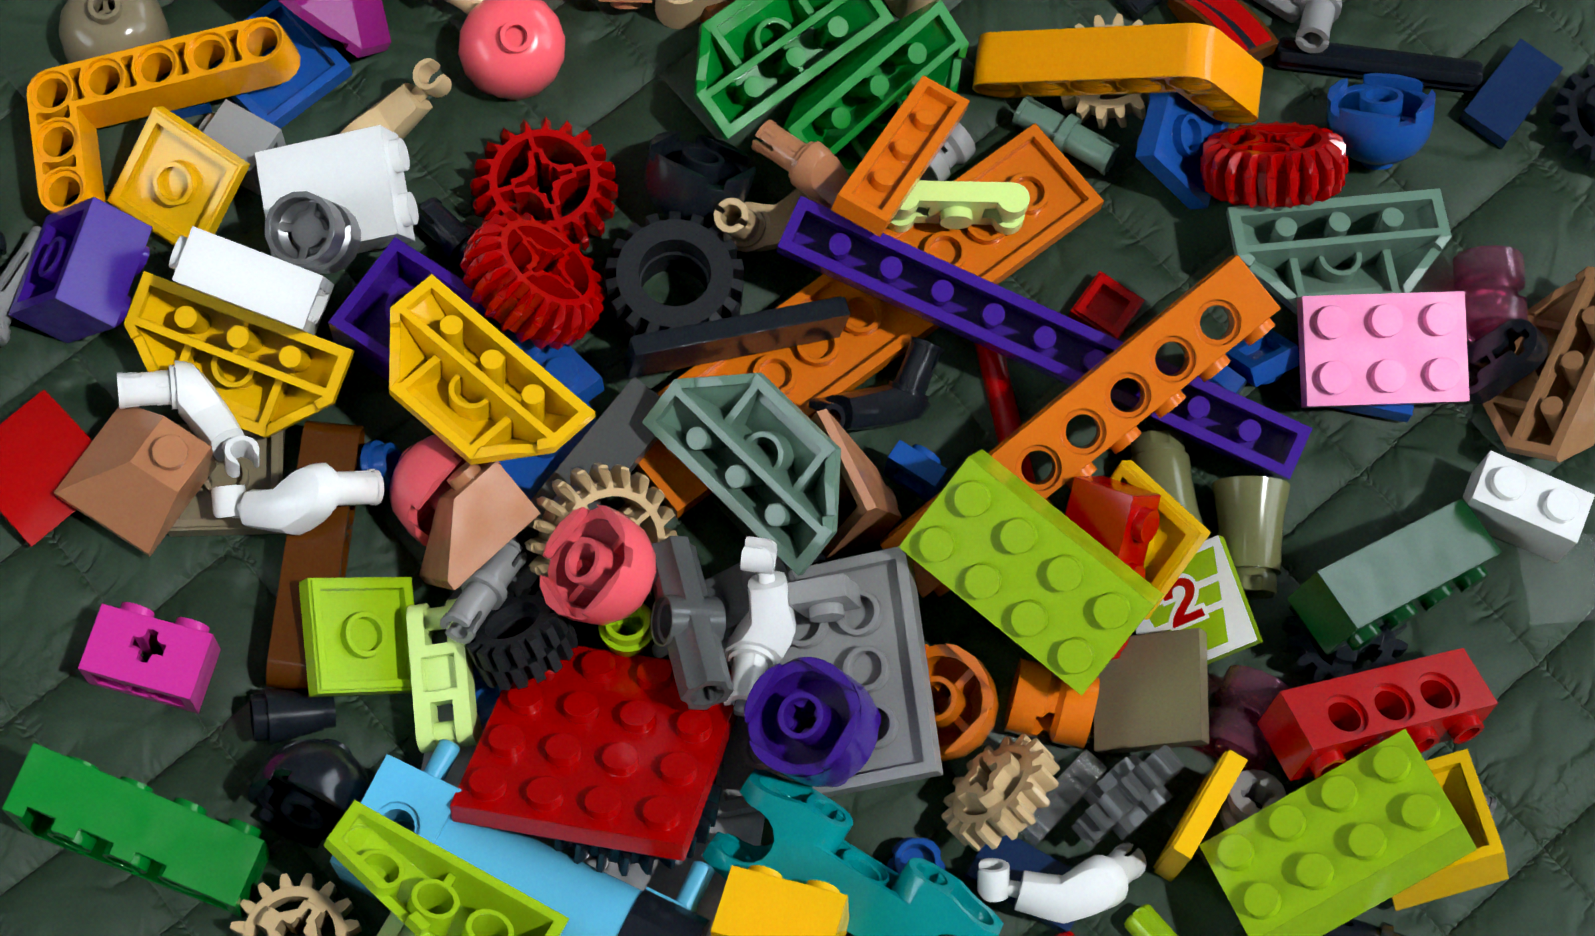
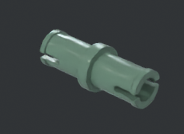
M1029 95L1021 101L1012 119V125L1023 130L1036 123L1063 155L1067 153L1095 168L1103 175L1110 170L1121 149L1120 144L1113 143L1082 126V119L1070 114L1065 117L1034 100Z

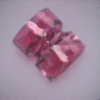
M1498 245L1480 246L1460 252L1453 258L1454 291H1465L1467 340L1476 342L1502 323L1511 319L1522 318L1528 321L1527 298L1518 295L1525 288L1526 283L1524 255L1519 250Z
M1242 665L1229 666L1215 694L1219 707L1210 708L1208 711L1209 744L1199 746L1218 760L1225 751L1228 752L1231 749L1248 760L1243 770L1256 769L1263 771L1273 750L1257 723L1280 691L1291 688L1276 677L1261 670Z

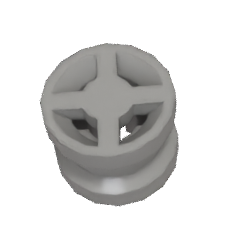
M1251 769L1242 771L1220 808V820L1223 828L1227 830L1285 797L1286 792L1282 783L1275 776L1262 770ZM1251 800H1254L1258 802L1260 805H1262V809L1257 808L1256 803Z

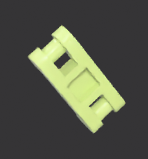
M919 180L887 228L901 233L911 229L914 223L940 224L947 229H964L972 224L992 225L999 233L1010 235L1018 232L1022 227L1030 195L1024 186L1014 182Z
M457 598L447 600L445 606L430 608L427 603L410 605L406 612L415 735L421 753L434 752L441 739L458 743L461 748L477 746L482 735L481 722L476 706L473 660L466 645L456 642L448 636L447 642L432 644L433 632L442 629L440 620L445 613H448ZM453 704L454 720L440 722L437 706Z

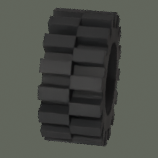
M525 588L521 596L518 597L514 591L508 593L506 601L498 610L490 611L476 632L475 638L465 645L483 682L485 681L487 686L495 688L498 685L500 690H509L513 683L516 684L518 689L528 687V680L535 678L537 683L547 679L544 673L548 670L554 673L558 672L563 668L560 660L569 661L574 655L572 648H577L578 640L570 619L558 615L546 604L541 588L536 594L533 588Z

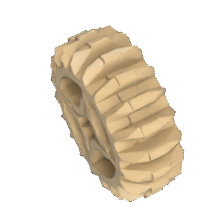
M594 463L591 466L589 475L584 469L579 467L571 469V486L560 479L551 481L553 490L557 495L553 500L544 496L536 498L539 507L546 511L542 519L536 517L528 524L529 527L539 531V536L529 539L524 544L527 550L540 554L528 565L531 572L548 577V566L551 559L543 556L546 543L557 525L575 509L581 507L589 509L587 505L598 499L619 496L626 503L617 511L623 513L644 529L651 544L663 541L669 536H678L675 530L664 527L676 515L671 508L660 506L665 495L661 489L656 487L648 488L650 480L647 476L638 472L630 475L629 468L619 464L613 466L609 471L607 465ZM651 591L644 601L652 599Z

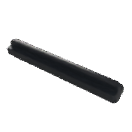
M1281 37L1279 39L1274 57L1275 65L1279 68L1363 78L1364 74L1370 73L1398 74L1415 78L1423 82V86L1472 92L1478 90L1483 78V64L1478 60L1329 42L1328 48L1323 52L1308 53L1297 46L1296 38Z

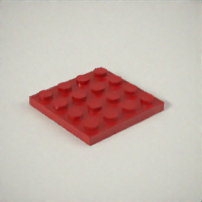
M578 645L577 648H572L574 655L569 661L560 660L563 668L556 673L551 670L544 673L547 679L537 683L535 678L528 680V687L518 689L516 684L513 683L509 690L501 691L458 786L462 791L456 792L451 801L452 821L685 861L738 716L734 714L732 703L728 706H724V702L718 703L707 710L688 709L687 703L680 700L670 660L641 655L622 657L610 650Z

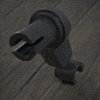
M911 336L905 357L894 382L889 381L887 385L882 384L826 397V400L813 398L809 401L808 407L817 411L827 409L844 430L876 429L917 420L931 406V403L928 402L930 397L925 394L944 349L923 339Z

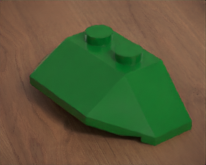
M735 0L699 27L694 97L726 141L895 19L882 0Z
M935 0L878 31L797 98L783 129L806 144L812 141L822 142L838 158L850 177L923 75L956 93L960 78L961 62L966 57L969 42L942 0Z

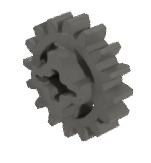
M1163 745L1158 751L1153 752L1144 762L1135 753L1130 757H1125L1083 795L1091 807L1075 821L1071 828L1089 848L1101 842L1112 831L1121 840H1124L1128 835L1130 836L1173 798L1165 786L1180 773V770L1185 765L1167 745Z

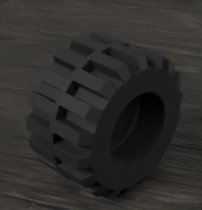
M669 211V219L660 221L657 213L646 216L645 227L641 228L635 222L626 229V241L617 238L612 246V258H607L605 268L606 305H608V318L611 326L618 325V337L625 345L629 343L630 338L634 335L740 315L744 287L742 259H737L738 248L733 240L730 239L723 242L724 232L715 223L707 229L704 227V217L692 214L691 220L687 221L681 219V211ZM666 270H681L698 278L706 288V291L692 303L683 306H668L653 300L642 287L657 273Z

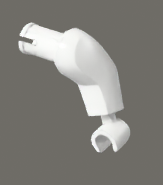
M174 360V365H169V370L117 373L119 409L150 405H172V410L178 409V414L187 423L195 436L212 446L213 456L219 462L225 461L227 475L232 478L240 476V465L237 461V458L240 457L250 459L254 467H259L258 443L253 438L244 435L236 418L215 387L192 363Z
M315 463L300 468L282 480L274 489H252L246 492L245 485H226L211 488L213 514L216 518H240L242 524L247 527L291 535H301L314 529L324 522L337 506L378 505L381 503L384 495V481L379 470L367 469L336 472L327 463Z
M747 536L745 539V547H743L741 553L740 569L759 574L753 575L748 581L749 611L729 638L725 650L726 660L732 667L730 678L734 691L728 700L724 702V706L731 705L732 703L734 714L744 717L746 700L753 685L766 670L781 662L792 643L796 631L794 609L789 604L786 575L784 572L774 571L777 558V544L771 539Z
M1122 843L1116 846L1109 855H1093L1064 875L1024 870L1020 882L1009 880L1010 866L1008 862L997 858H985L979 862L977 891L988 902L1004 901L1008 897L1016 898L1014 910L1065 924L1098 914L1119 905L1126 898L1128 884L1145 872L1147 863L1143 852L1139 848L1130 856H1125L1131 851L1133 844Z

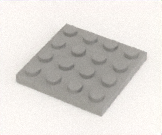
M898 546L811 565L803 575L799 576L792 570L796 581L839 573L846 574L859 585L862 608L844 611L845 617L843 619L826 623L811 622L809 617L806 618L794 609L796 631L792 643L780 664L783 665L799 660L800 657H815L825 660L858 681L868 691L881 714V724L875 748L861 770L839 787L812 788L827 797H833L943 775L913 559ZM730 637L721 642L724 655ZM726 660L728 669L732 670V669H731L732 667L729 665V662ZM737 716L718 768L716 785L721 786V795L717 816L722 818L758 811L749 805L740 793L742 786L755 768L774 773L784 779L798 783L768 767L755 755L749 743L751 740L748 732V723L745 722L744 716ZM812 716L806 726L812 728L817 718Z

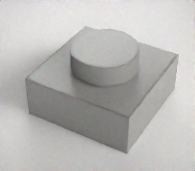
M844 573L787 583L790 606L806 618L809 617L811 622L826 623L837 621L845 617L844 611L862 608L859 585Z

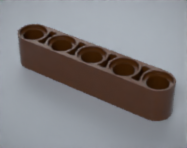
M307 420L303 428L297 470L310 464L327 463L336 472L357 471V459L361 455L362 447L365 444L364 426ZM356 505L337 506L332 514L314 529L301 535H286L267 658L266 683L269 688L308 691L299 582L306 578H346Z

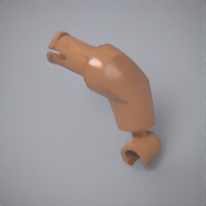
M766 121L755 134L757 138L763 141L753 140L752 150L787 170L791 184L806 194L808 199L831 209L837 194L850 178L841 162L822 142L812 141L806 144L778 126L775 121Z

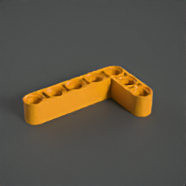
M257 17L48 68L39 72L31 79L27 87V105L38 196L41 204L53 214L91 197H96L106 203L97 136L98 128L148 117L153 107L163 106L172 111L280 85L289 81L297 73L301 58L298 49L277 21L268 17ZM272 46H276V48L270 54L262 56L265 50ZM223 59L222 63L217 67L210 69L215 61ZM171 71L166 79L158 82L163 74ZM118 84L117 88L113 92L106 95L107 91L112 86ZM66 97L60 105L55 107L60 99ZM73 145L69 152L60 156L65 148ZM80 193L77 200L66 206L72 196Z
M1199 23L987 32L979 35L972 89L986 96L1000 98L1026 97L1027 95L1031 97L1178 92L1203 112L1218 121L1246 124L1255 122L1258 119L1264 67L1222 31L1213 26Z

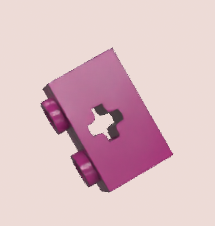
M122 602L120 608L101 604L78 667L86 681L92 685L199 714L221 651L214 635L209 633L210 628L199 621L185 617H177L175 623L154 618L155 613L152 610L131 602ZM156 645H160L164 652L163 656L152 654L148 662H145L141 656L142 651L152 653Z

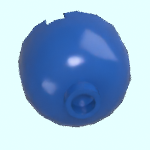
M1364 74L1363 84L1349 87L1348 78H1345L1329 88L1326 115L1328 129L1343 137L1348 157L1361 162L1368 169H1388L1393 164L1415 155L1429 139L1434 120L1436 93L1431 89L1427 95L1422 92L1423 82L1398 74Z

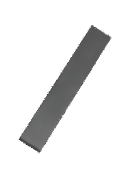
M636 377L630 380L530 500L541 513L537 518L542 519L546 510L539 507L536 498L544 496L553 500L557 495L553 490L551 481L556 479L565 481L571 486V469L579 467L584 469L589 475L592 464L602 463L608 466L609 471L616 464L628 467L630 473L658 441V438L642 423L659 400L660 396ZM610 497L598 499L587 506L590 510L598 508L597 505H605ZM528 525L512 539L523 547L514 560L517 559L520 553H527L526 563L518 570L506 588L507 594L514 591L517 597L521 596L523 589L533 588L534 590L540 583V575L531 572L528 566L540 554L527 550L524 544L529 539L538 537L539 531ZM461 586L454 591L448 600L459 597L462 593ZM446 629L433 632L432 644L447 642Z

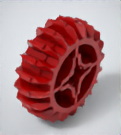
M546 116L540 124L541 129L532 130L531 125L524 119L520 124V134L514 135L509 130L503 128V131L500 133L502 145L487 141V145L484 148L487 159H477L474 165L477 178L472 179L470 187L471 194L476 198L473 202L475 215L484 218L482 220L483 224L485 221L490 220L494 214L503 216L510 210L521 216L528 212L531 215L537 216L542 221L544 219L548 220L551 228L559 233L565 230L566 238L573 244H581L580 249L586 251L589 247L588 234L602 237V234L605 232L603 220H612L615 214V205L611 201L618 197V185L612 181L615 178V166L612 162L605 161L606 149L603 147V144L591 146V134L588 133L587 129L573 137L572 125L568 120L561 125L559 130H553L551 121ZM550 160L560 161V162H563V163H565V164H562V165L555 164V163H552ZM523 164H528V168L523 175L511 179V185L502 187L514 170ZM537 175L541 177L543 187L548 186L550 188L552 204H549L546 193H540ZM588 192L578 208L562 217L561 210L566 204L578 200V194Z
M1275 121L1274 123L1257 122L1253 125L1239 124L1235 128H1224L1219 133L1209 136L1208 141L1203 143V155L1200 156V173H1202L1205 192L1220 201H1229L1234 206L1244 204L1249 205L1251 208L1257 206L1269 207L1270 209L1284 206L1292 208L1294 205L1301 204L1310 206L1314 201L1324 202L1330 199L1331 196L1340 193L1342 187L1345 186V174L1348 173L1346 143L1343 142V137L1333 133V131L1327 128H1318L1314 124L1299 125L1297 122L1279 123Z
M509 210L503 216L494 214L467 241L468 245L463 251L464 258L459 265L463 272L466 273L462 282L466 287L474 290L471 300L482 304L486 309L485 317H493L501 324V331L509 329L514 332L521 343L530 339L539 349L549 345L551 348L559 350L565 344L572 346L577 340H581L599 320V314L604 309L602 302L606 297L604 289L600 286L603 278L599 273L592 270L593 259L585 257L580 252L581 244H573L566 238L565 230L559 233L551 228L549 221L546 219L539 223L528 212L519 216L517 213Z

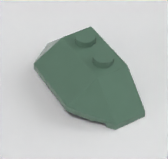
M1440 188L1330 198L1324 202L1314 201L1310 206L1301 204L1294 205L1292 208L1284 206L1270 209L1269 207L1261 206L1254 208L1238 206L1228 207L1226 211L1234 254L1238 255L1259 282L1295 315L1297 314V298L1301 296L1411 293L1452 237Z
M763 373L674 379L642 421L759 538L773 540L777 544V556L798 576L805 573L837 533L841 448Z

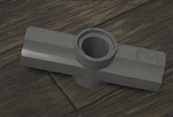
M669 536L663 541L652 543L656 554V574L652 584L655 602L651 613V633L658 647H667L680 700L687 703L688 709L707 710L713 705L726 702L734 691L721 644L726 629L725 608L718 597H709L696 546L691 545L686 536Z

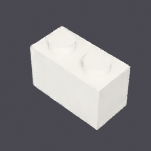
M1491 450L1471 473L1463 494V499L1491 536L1556 564L1578 543L1595 497L1590 492Z

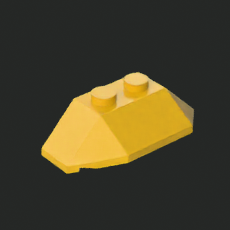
M145 271L142 274L123 323L130 338L134 340L148 372L169 370V365H174V360L192 363L215 387L236 418L241 429L265 438H269L335 404L355 352L352 349Z
M434 275L428 276L390 307V396L470 465L555 453L595 418V411Z

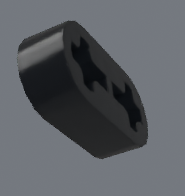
M1517 318L1502 323L1467 347L1468 374L1474 368L1479 370L1477 373L1479 382L1474 386L1469 385L1470 401L1467 403L1483 404L1536 370L1544 362L1548 354L1549 345L1546 336L1530 321ZM1523 337L1525 339L1523 342L1525 351L1520 355H1516L1514 353L1516 351L1514 342L1518 338Z

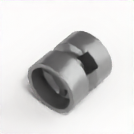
M307 191L291 192L280 197L270 208L265 220V238L270 250L283 261L319 274L335 273L346 268L355 259L361 245V229L356 217L346 207Z

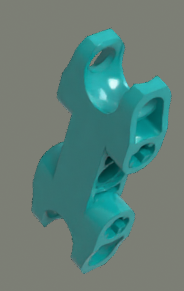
M756 768L745 781L740 793L749 805L760 811L769 820L773 828L774 842L766 846H755L732 834L717 832L702 854L706 862L726 881L732 865L748 869L751 865H762L776 870L784 879L806 884L808 880H820L834 885L840 890V893L848 895L849 922L847 932L854 936H998L1004 924L994 911L979 900L963 881L928 860L914 857L908 860L902 872L898 874L844 840L853 826V819L842 806L810 786L798 784L774 773Z

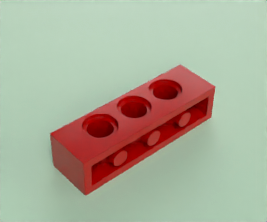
M1460 648L1280 691L1257 724L1290 781L1312 775L1317 779L1403 729L1407 730L1420 753L1429 750L1435 744L1452 740L1455 744L1467 742L1483 731V721L1497 706L1498 702L1465 649Z

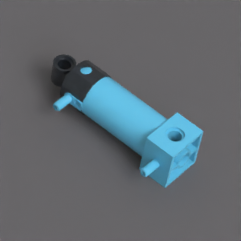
M447 739L439 740L424 771L386 754L361 801V804L568 917L569 921L561 936H706L709 930L711 920L696 912L715 873L713 867L699 860L693 862L674 900L649 887H646L643 891L605 872H597L595 867L584 862L576 864L574 863V857L564 852L556 851L553 847L526 834L452 821L450 804L455 793L462 790L445 782V779L460 752V748L457 744ZM332 855L330 863L343 884L380 901Z

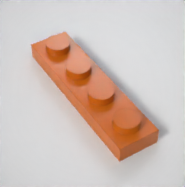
M923 75L837 194L831 210L881 237L964 116L970 100Z

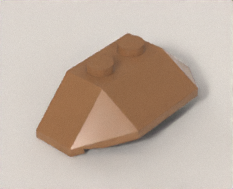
M1587 266L1575 275L1576 280L1554 290L1521 316L1522 319L1530 321L1546 336L1549 346L1544 362L1536 370L1493 399L1482 404L1507 452L1560 463L1595 444V267ZM1523 337L1518 338L1514 342L1516 345L1514 353L1516 355H1520L1525 351L1523 346L1525 339Z

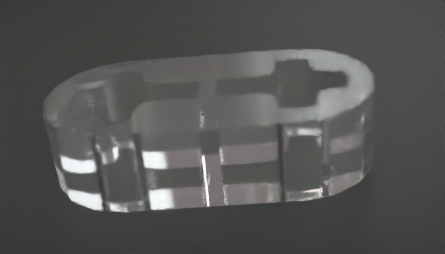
M1087 749L1084 750L1057 778L1059 782L1058 787L1046 792V797L1050 800L1049 806L1037 808L1033 813L1036 822L1032 826H1027L1019 833L1036 847L1081 800L1083 795L1094 786L1108 768Z

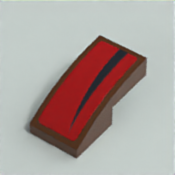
M1168 0L1167 2L1168 7L1180 23H1199L1213 26L1222 31L1257 61L1272 55L1279 44L1278 39L1265 23L1241 0Z

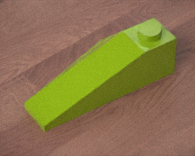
M356 800L353 801L324 844V847L416 936H561L569 921V918Z

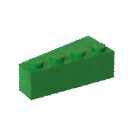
M33 743L2 807V810L27 835L243 918L245 911L240 903L243 899L251 900L272 853L266 842L260 839L262 833L260 829L234 818H229L227 824H224L206 816L208 811L205 808L189 800L175 797L173 801L154 794L152 788L139 781L124 776L118 779L100 771L99 768L82 759L69 755L64 756Z

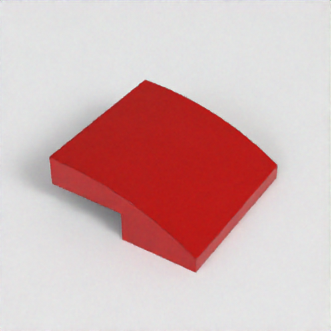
M45 389L0 424V513L30 547L76 511L75 508L56 497L54 492L92 442L88 435Z

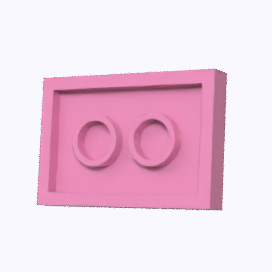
M1465 291L1316 295L1297 298L1302 408L1464 403L1470 401Z

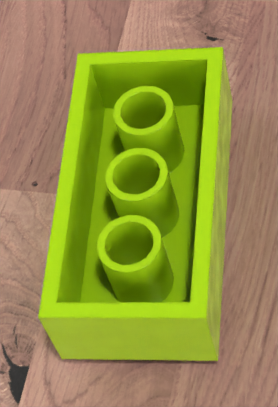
M983 449L970 455L899 545L902 551L1081 696L1164 595Z
M1406 729L1394 734L1199 845L1248 936H1323L1477 850L1463 822Z

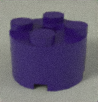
M800 657L799 660L783 665L779 663L766 670L753 685L744 708L745 722L748 723V732L751 740L749 743L755 755L768 767L798 783L812 787H839L861 770L875 748L881 724V714L868 691L858 681L833 664L815 657ZM814 716L817 718L812 728L807 727L808 720Z

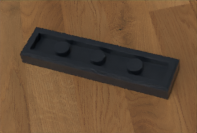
M839 296L634 335L630 338L623 362L628 378L838 338L848 321L850 311L845 297L841 298Z

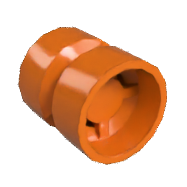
M1021 658L1016 668L1008 699L1004 731L1019 735L1026 734L1031 738L1037 737L1042 731L1048 732L1052 743L1082 750L1085 747L1092 726L1100 678L1097 677L1081 696L1042 663Z

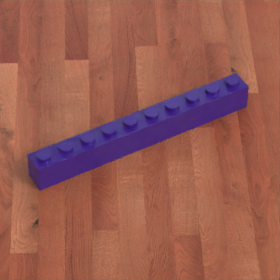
M801 195L777 246L778 254L1069 386L1123 343L1118 339L883 233L879 237L831 209ZM1155 357L1157 368L1165 375L1174 374L1181 369ZM1199 376L1181 389L1186 398L1172 411L1161 418L1153 412L1144 419L1166 430L1177 431L1183 435V438L1269 477L1289 480L1313 429L1210 381L1203 382ZM1124 378L1114 384L1110 394L1113 405L1124 411L1136 406L1140 399V388L1133 379Z

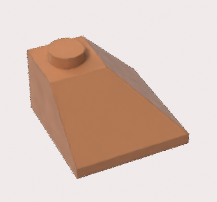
M118 406L55 490L54 495L150 557L217 465L213 456L212 446L167 417L138 407L119 409Z
M827 409L817 411L811 420L841 448L837 533L822 550L825 557L830 558L878 542L902 516L898 510L897 500L893 491L885 485L876 466Z
M498 461L470 465L466 462L447 479L451 487L438 499L419 576L426 584L456 590L541 514Z

